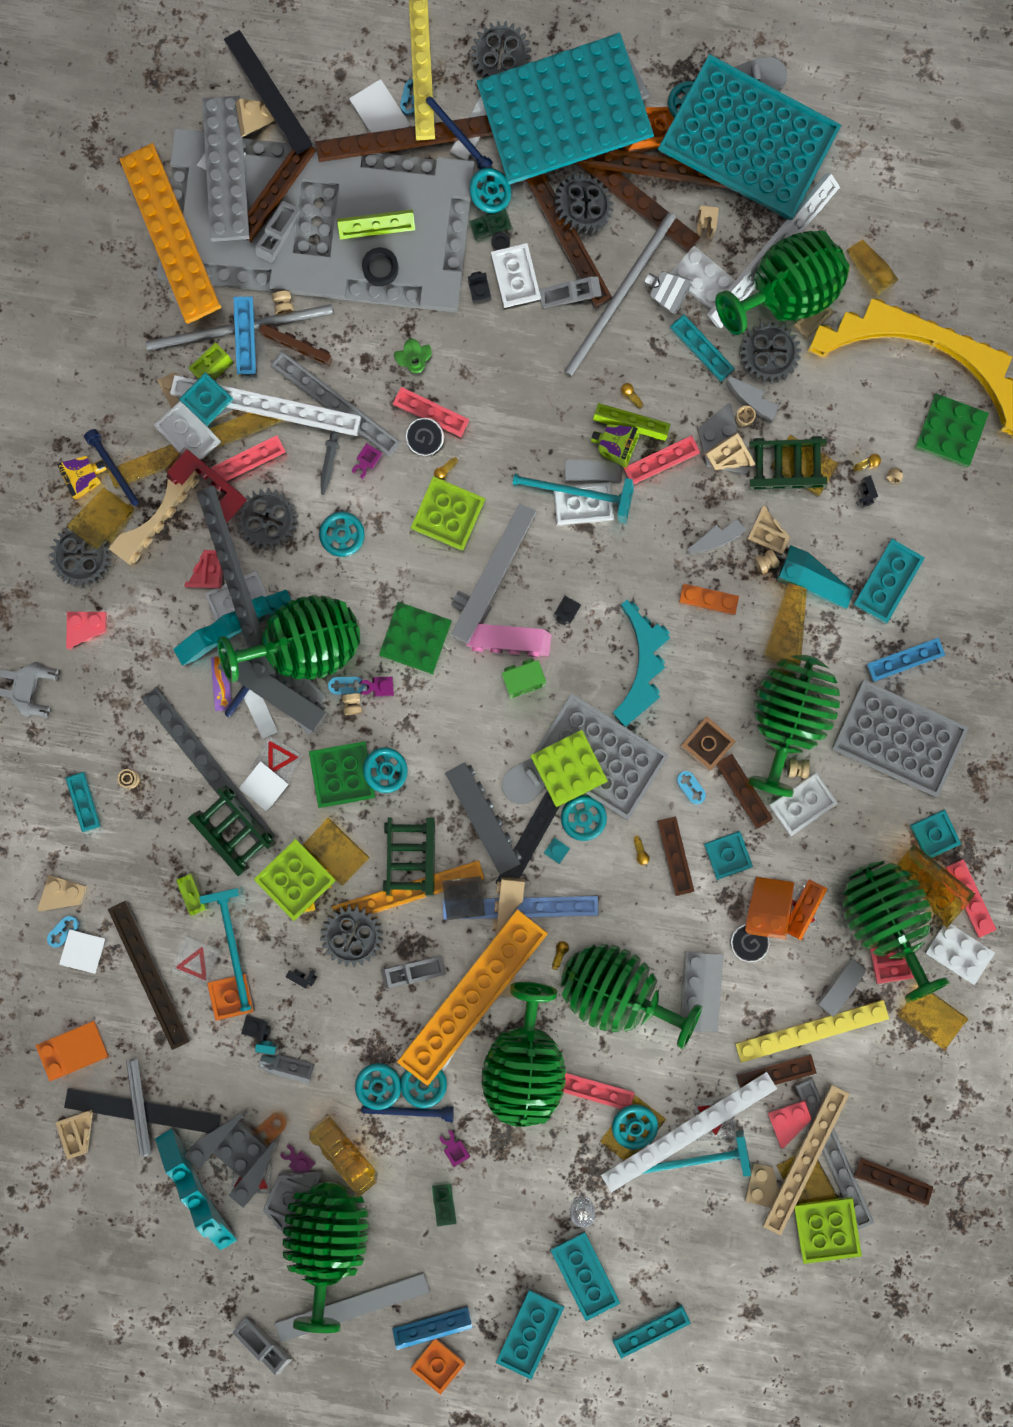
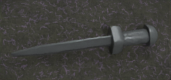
M331 431L330 439L325 442L327 449L321 475V495L325 494L331 479L336 449H339L337 442L339 432Z

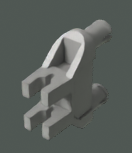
M40 662L31 663L17 672L1 669L0 677L14 680L12 690L0 688V696L10 698L25 717L35 715L48 718L49 713L42 712V710L50 712V706L34 704L33 699L38 679L41 677L56 681L58 676L51 675L50 673L58 674V669L42 666Z

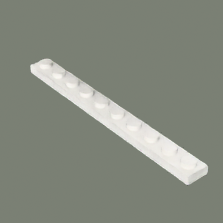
M826 173L801 202L792 220L787 219L727 291L732 292L740 301L750 295L755 289L754 279L757 267L765 253L785 237L802 233L840 188L832 174ZM714 305L707 315L716 327L722 328L723 323L717 313L716 305Z
M174 375L170 394L181 397L197 380ZM221 386L234 399L226 408L357 436L361 416Z
M767 1072L763 1073L601 1175L611 1192L615 1191L777 1090L775 1084Z

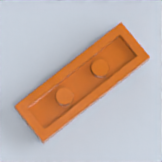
M683 583L679 603L735 615L739 596Z
M810 879L808 880L790 915L787 934L802 940L827 891L826 887Z

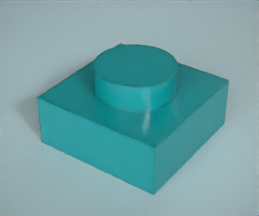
M554 837L544 854L560 864L570 848Z
M263 1040L256 1044L255 1052L274 1055L277 1052V1045H274L273 1041Z

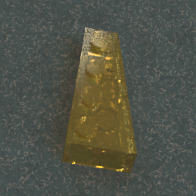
M788 583L785 586L761 657L774 662L787 659L801 664V660L792 658V656L802 655L806 588L792 583Z
M914 844L897 864L901 867L900 871L907 870L913 875L908 878V881L912 879L919 881L921 885L917 890H925L926 896L923 900H929L932 907L931 910L935 915H939L946 928L976 894Z
M328 1114L309 1130L311 1142L315 1146L318 1145L323 1156L328 1161L330 1160L336 1171L344 1178L358 1198L377 1183L378 1172Z

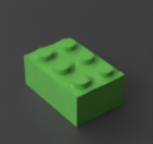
M531 658L523 661L522 666L515 667V665L504 668L501 678L509 699L545 687L546 679L539 660L534 661Z

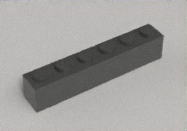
M247 660L238 663L239 678L237 682L311 731L316 732L328 715L324 711L325 706L317 701L315 704L308 700L310 696L301 690L299 693L292 690L294 687L286 680L283 683L276 679L278 675L275 673L257 678L252 661ZM220 663L217 668L224 672L222 665Z
M464 762L447 771L445 775L499 874L503 875L521 865L519 860L522 857L517 849H512L510 843L513 841L508 832L504 833L501 826L504 824L499 815L494 816L492 812L494 806L490 799L484 798L482 793L485 790L481 782L476 783L473 778L476 773L471 764L467 766Z

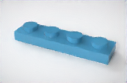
M253 296L233 297L237 374H256Z
M939 638L873 661L866 664L872 682L943 657L945 653Z
M466 1307L396 1327L392 1330L396 1349L399 1350L472 1329L473 1327L469 1309Z

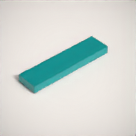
M685 314L670 326V329L720 382L735 370L732 364Z
M681 1304L612 1339L622 1359L690 1325L691 1322Z

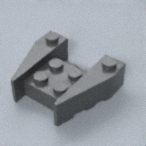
M246 1110L199 1138L184 1155L189 1162L199 1169L212 1154H215L237 1173L242 1180L231 1191L229 1196L242 1208L260 1189L279 1141L276 1138L269 1145L243 1123L241 1119L247 1113Z

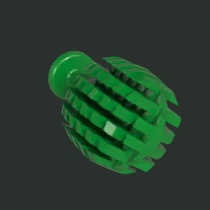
M805 231L803 234H793L774 244L762 257L755 273L754 288L756 293L740 301L730 291L724 290L719 292L715 298L717 313L725 328L734 335L742 334L747 328L745 312L761 303L772 312L777 321L800 320L799 318H809L824 311L839 297L846 284L850 264L847 262L841 247L832 241L826 231Z
M310 595L309 597H299L295 601L291 600L285 606L283 605L278 608L275 615L272 614L266 623L265 630L262 632L261 645L234 651L230 640L226 636H221L217 639L220 662L224 674L230 683L236 682L239 678V662L266 656L271 666L275 668V665L277 672L289 677L290 675L294 679L302 680L304 678L306 680H313L316 677L320 679L327 676V674L332 675L336 673L338 668L342 669L352 659L360 644V627L358 620L350 607L347 608L345 602L332 599L329 596L319 597Z
M809 655L792 656V658L805 661V665L787 659L777 662V666L800 674L770 668L766 674L775 679L763 678L760 685L768 689H757L756 696L766 701L755 700L754 702L755 708L763 711V713L759 711L754 712L755 719L762 723L757 725L759 732L767 738L778 740L779 743L765 739L766 742L776 749L768 778L751 776L748 784L760 790L784 797H793L794 794L792 787L779 782L787 754L803 753L801 749L790 745L808 750L817 746V742L813 740H824L828 734L822 730H831L834 726L832 722L826 719L835 720L838 716V712L828 707H840L839 700L828 696H840L839 688L814 679L818 678L831 683H838L835 676L830 672L814 668L813 665L829 667L818 658Z
M885 861L870 862L859 867L849 879L851 880L862 874L865 875L849 882L845 886L844 895H849L843 900V908H849L844 912L845 920L854 919L848 924L850 931L863 928L853 935L857 941L870 938L861 944L865 949L879 947L872 952L873 954L883 957L899 949L901 950L900 953L889 957V959L905 958L918 984L917 989L905 995L906 1003H910L950 984L949 979L946 977L932 982L928 980L915 954L925 941L911 946L912 943L926 937L930 932L931 925L918 929L932 919L931 912L919 915L930 907L929 900L920 901L926 896V892L924 889L915 890L921 884L917 879L909 880L913 876L907 870L898 872L901 867L894 863H889L872 871V869L885 864Z
M601 944L597 949L595 945L588 946L583 951L576 952L567 961L562 972L561 987L565 986L562 997L566 1004L568 1002L571 1003L569 1007L574 1014L579 1012V1019L583 1022L589 1019V1025L594 1028L601 1022L600 1030L607 1031L612 1026V1032H619L625 1026L624 1031L626 1032L636 1028L645 1012L646 1014L640 1026L652 1016L662 1019L681 1029L677 1040V1047L682 1050L685 1048L697 1025L703 1006L699 1004L694 1005L687 1018L658 1005L659 989L655 991L650 1001L657 984V979L654 973L649 975L650 968L645 962L639 966L641 962L639 956L635 954L630 959L631 951L623 949L619 954V946L613 945L609 948L608 944Z
M516 982L510 985V993L513 997L526 1001L524 1027L502 1031L496 1038L485 1057L481 1083L485 1100L497 1119L515 1127L538 1125L539 1123L545 1124L551 1117L550 1115L557 1109L564 1093L566 1067L563 1055L555 1041L546 1032L535 1028L538 1003L555 1000L557 990L552 986L542 983Z
M322 1182L310 1187L309 1191L296 1192L293 1198L301 1199V1201L288 1204L287 1210L289 1209V1211L296 1213L286 1214L284 1222L292 1225L283 1228V1234L287 1236V1238L283 1239V1246L289 1249L283 1250V1258L296 1263L287 1265L288 1271L306 1275L304 1276L306 1279L301 1280L315 1286L312 1316L294 1319L293 1328L311 1333H336L341 1330L340 1322L324 1317L327 1286L339 1283L338 1281L342 1280V1278L355 1276L358 1269L351 1267L363 1264L364 1258L360 1255L366 1253L367 1246L362 1242L368 1240V1233L361 1230L368 1229L369 1221L360 1218L368 1217V1209L355 1206L356 1203H364V1199L362 1196L347 1194L345 1191L350 1188L337 1182Z

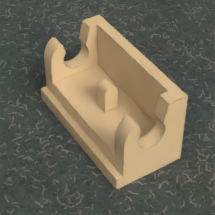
M700 205L696 216L697 235L700 236L701 229L706 228L708 230L707 239L713 240L717 228L719 207Z

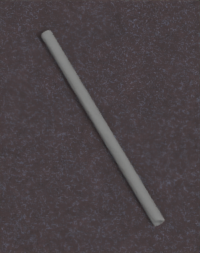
M668 212L564 371L568 375H573L676 219L673 214Z
M332 304L254 319V327L258 329L262 324L266 326L268 324L278 325L333 314ZM235 323L146 341V346L148 350L233 334L235 333Z

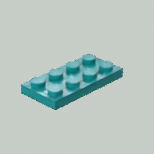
M891 539L853 605L887 624L925 557Z
M585 1231L550 1249L585 1321L621 1304Z
M529 1289L496 1359V1363L532 1380L565 1308L564 1305Z

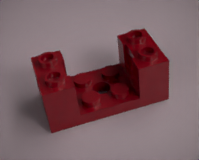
M184 446L165 469L166 477L175 485L177 483L183 485L195 469L198 468L196 472L205 480L209 477L212 480L211 484L222 492L218 499L225 521L228 523L247 499Z

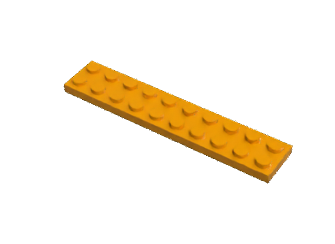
M154 143L120 158L119 160L185 322L187 324L222 308Z
M516 909L397 1060V1063L428 1086L548 935V932L519 909Z

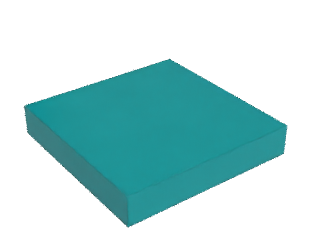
M206 372L179 398V401L206 426L234 400Z
M945 809L909 825L925 860H929L961 845V841Z
M740 831L704 843L716 880L753 867Z

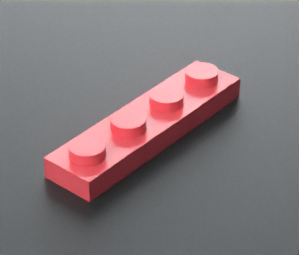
M403 387L400 388L393 402L394 406L414 416L434 419L441 425L442 429L460 438L469 423L468 418Z
M276 435L211 467V469L227 482L286 452Z
M691 435L628 465L627 468L624 467L623 470L627 478L633 479L635 485L700 454V450Z
M964 859L946 866L945 869L977 937L980 938L997 930Z
M566 1072L564 1093L619 1109L632 1105L634 1091Z

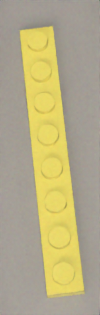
M409 0L416 140L435 139L434 111L426 103L427 97L433 98L428 0Z
M884 1000L839 1012L834 1017L831 1015L744 1040L735 1043L739 1060L743 1063L888 1020L889 1016Z

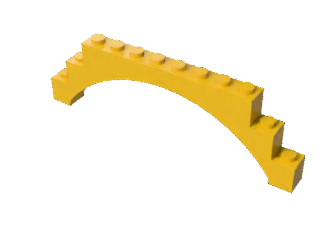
M877 298L870 300L863 318H860L857 313L845 312L836 332L827 325H819L808 351L822 357H826L829 352L840 346L859 340L879 337L915 340L949 354L962 363L983 385L997 410L1002 425L1000 431L1013 436V378H1004L1012 360V356L1008 355V352L1001 349L995 350L985 342H976L968 335H959L951 328H942L934 321H925L915 313H906L902 308L885 304V301Z

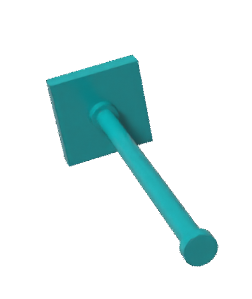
M516 473L513 477V485L522 484L617 503L619 506L618 521L619 523H627L634 491L633 479L625 478L622 494L617 496L521 477Z
M243 887L203 895L199 899L200 904L214 901L220 904L241 1003L240 1012L251 1010L252 1007L248 1003L227 904L229 898L244 895Z
M744 1130L736 1131L738 1148H735L734 1151L658 1163L642 1174L736 1158L741 1161L743 1177L751 1176V1166Z

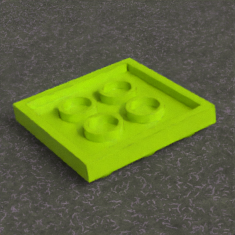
M433 476L412 523L411 530L464 551L486 498Z
M583 730L530 755L555 807L608 782Z
M297 839L287 846L254 878L256 883L293 921L305 912L336 881Z
M853 1197L796 1204L794 1209L803 1264L862 1257Z

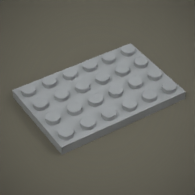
M862 680L831 750L938 798L969 727L866 680Z
M571 693L534 753L583 730L608 782L585 794L626 820H629L669 755Z

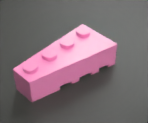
M478 624L469 644L466 643V646L472 648L474 652H483L484 649L490 650V653L495 654L509 652L510 655L519 656L520 654H527L530 657H549L552 634L544 629Z

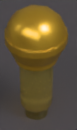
M625 383L621 386L622 394L629 397L636 406L641 408L644 405L634 392L632 384Z
M876 453L871 454L867 460L853 466L854 472L869 466L877 467L881 463V457Z
M454 457L443 467L436 468L434 477L441 480L445 479L447 472L456 465L458 459Z
M635 836L634 844L638 853L636 860L640 865H645L649 862L650 857L645 852L640 837Z
M560 941L556 945L557 953L552 963V969H558L563 956L569 951L567 942Z

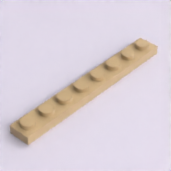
M832 1084L830 1085L765 1218L763 1227L781 1236L850 1095L849 1093Z

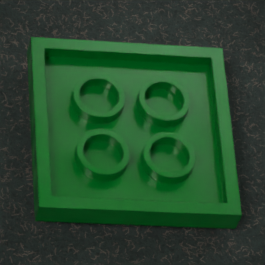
M935 393L915 447L969 467L989 413Z
M397 602L379 656L433 675L452 620Z
M366 741L309 751L318 808L376 798L375 790L368 785L363 774L364 762L368 756Z

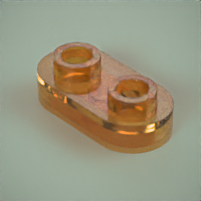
M273 1113L254 1130V1133L259 1136V1133L264 1132L266 1138L263 1140L269 1144L285 1129L287 1125L286 1117L281 1113ZM274 1120H280L281 1124L275 1125Z

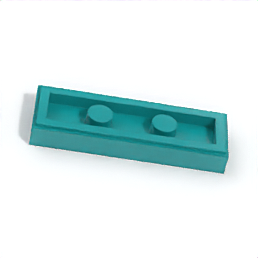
M80 772L65 777L81 831L86 832L102 827L86 773Z

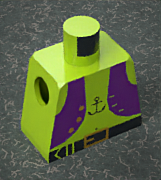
M609 424L604 434L594 431L591 442L599 444V453L602 457L627 468L639 439L638 428Z

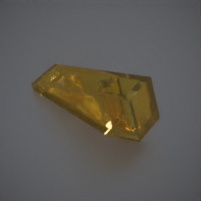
M863 239L847 249V252L878 296L892 288L899 280L890 266Z

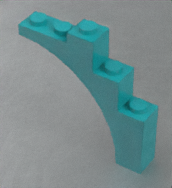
M285 589L251 600L260 623L270 618L272 614L275 615L278 608L283 605L285 606L292 599ZM233 611L222 615L213 624L196 630L173 650L181 665L194 662L217 647L218 637L226 636L230 639L242 632L236 612Z
M628 600L624 601L620 607L628 617L635 632L638 645V666L636 677L629 693L612 713L624 727L660 698L658 695L660 693L659 689L654 684L650 685L648 682L665 669L663 665L665 663L658 654L655 656L653 653L670 639L668 636L670 632L664 625L660 626L657 624L651 628L650 625L652 623L645 615L642 617L638 613V606L633 601L629 602Z
M173 1129L156 1137L155 1140L165 1173L175 1182L180 1201L190 1210L195 1228L204 1238L208 1237L220 1250L236 1242L235 1233L220 1216L200 1183L191 1163L184 1157L186 1151L181 1138Z

